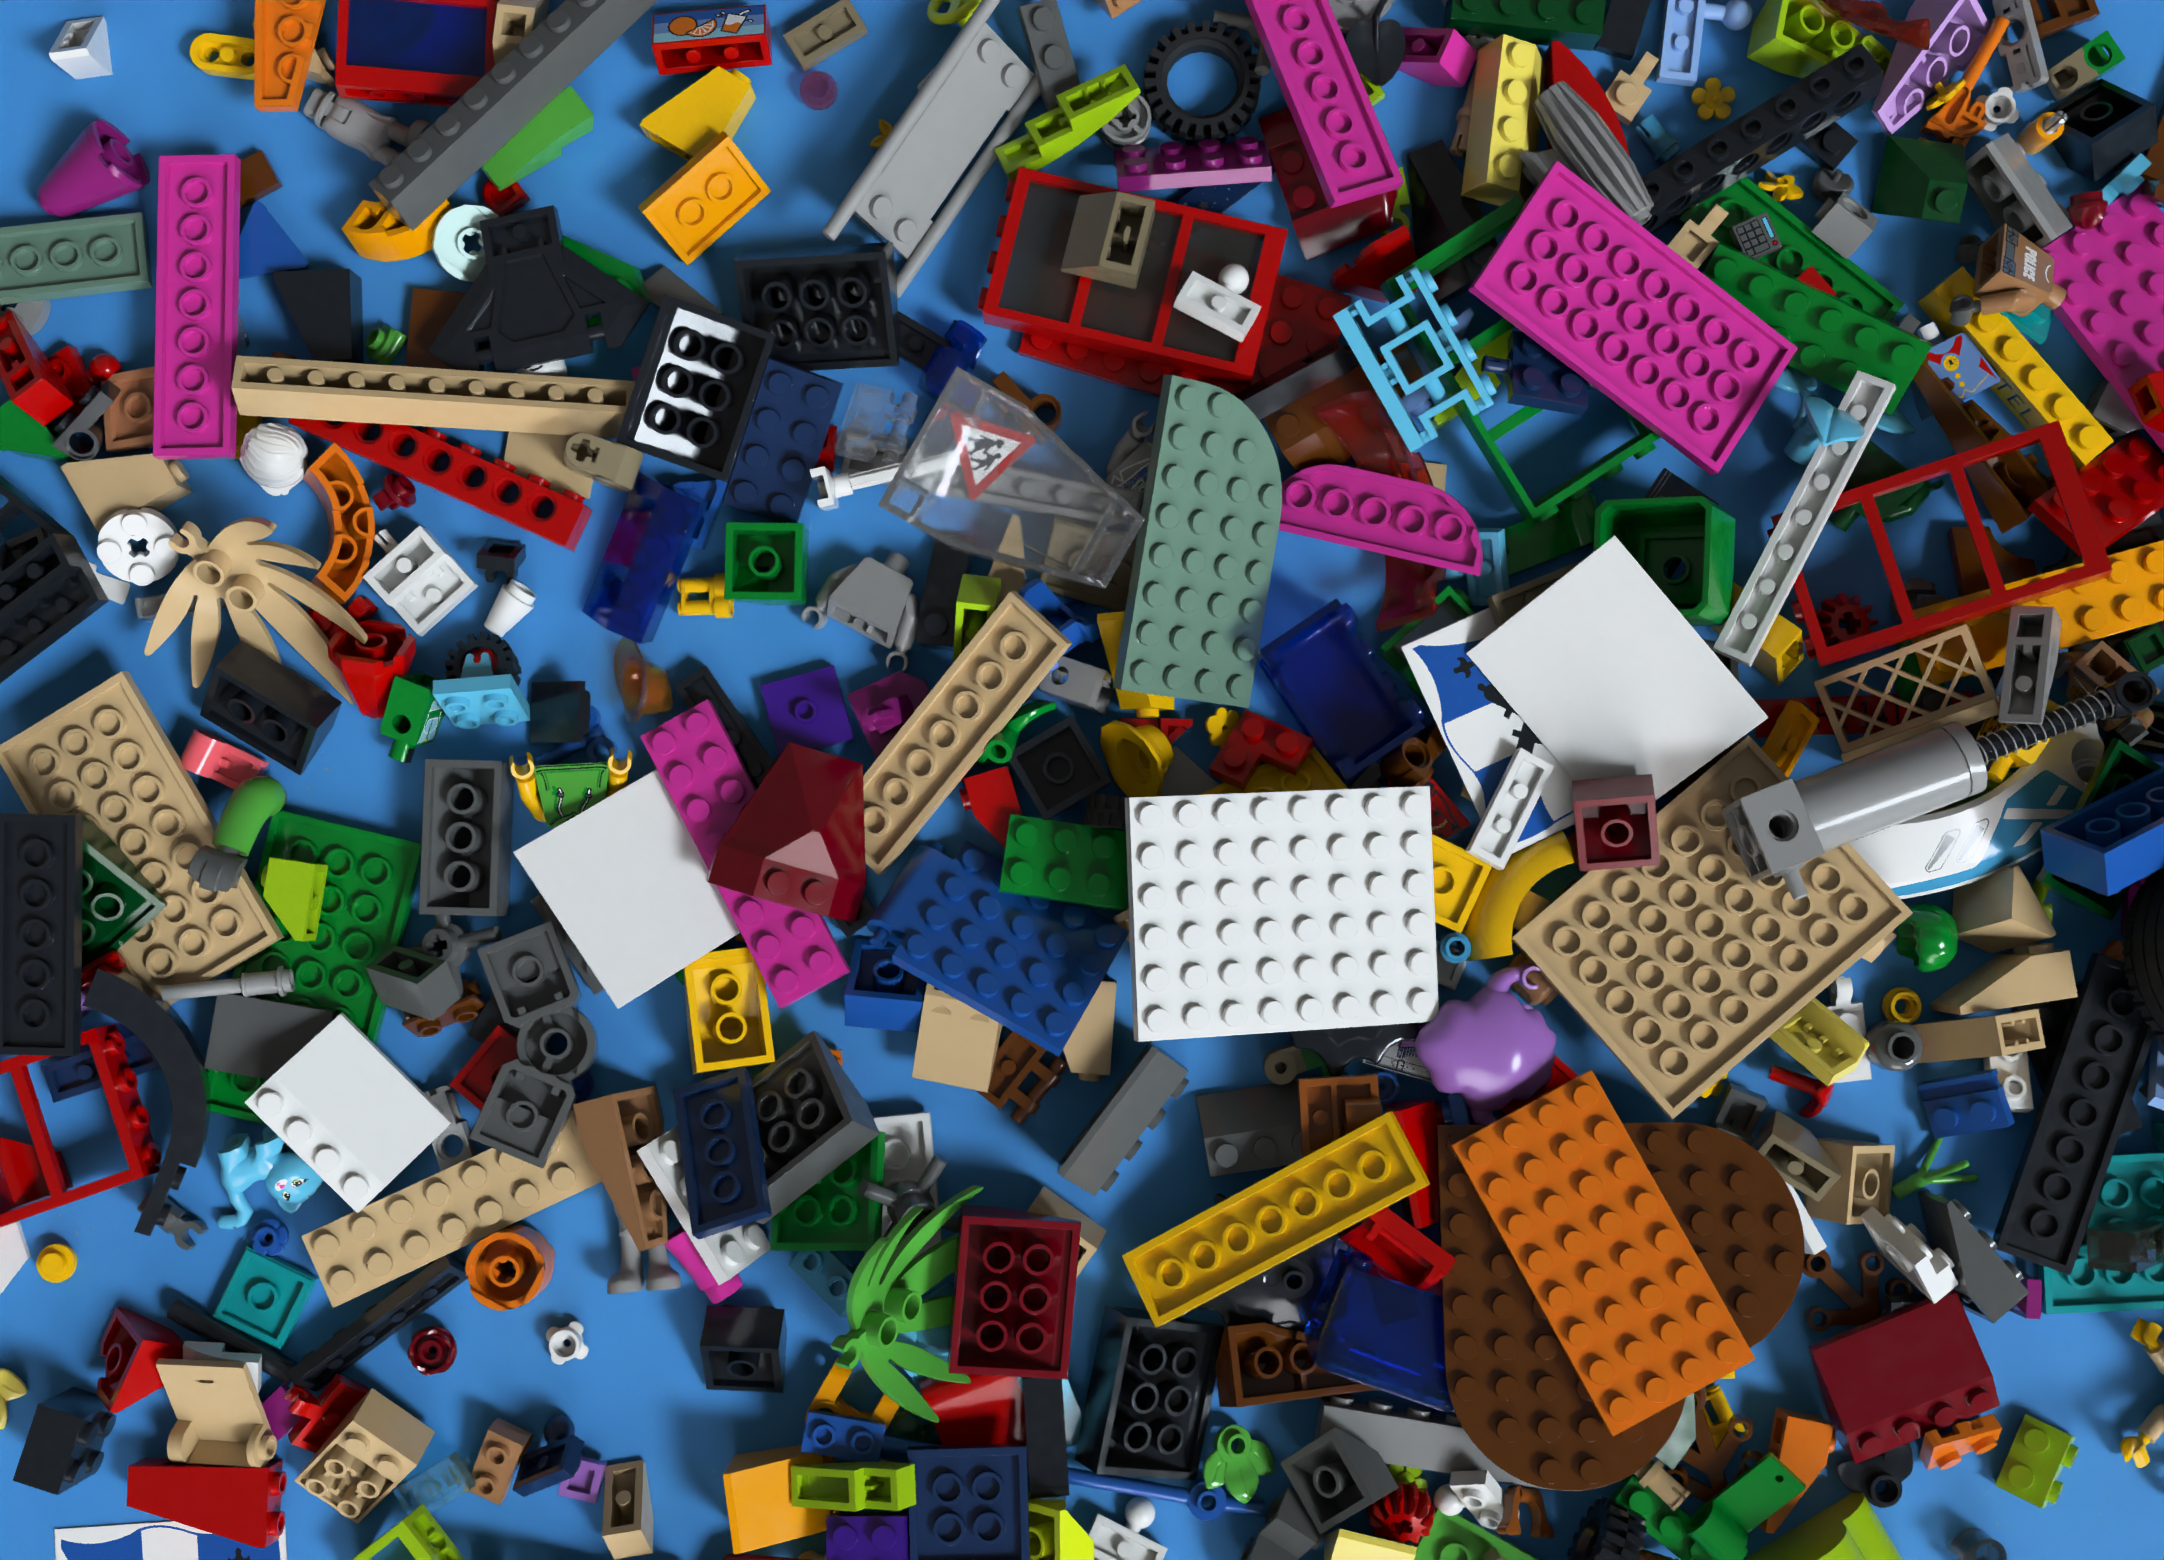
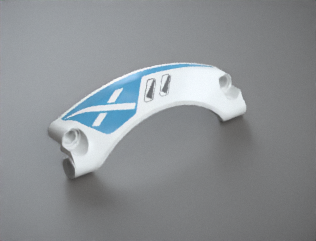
M2090 722L2086 724L2085 728L2079 726L2076 731H2067L2066 735L2058 734L2056 739L2051 737L2035 763L2031 766L2020 767L2005 782L1973 801L1952 809L1915 817L1849 844L1900 899L1953 889L1991 876L2002 869L2009 868L2042 850L2040 829L2073 812L2103 757L2105 746L2099 735L2096 722L2095 724Z

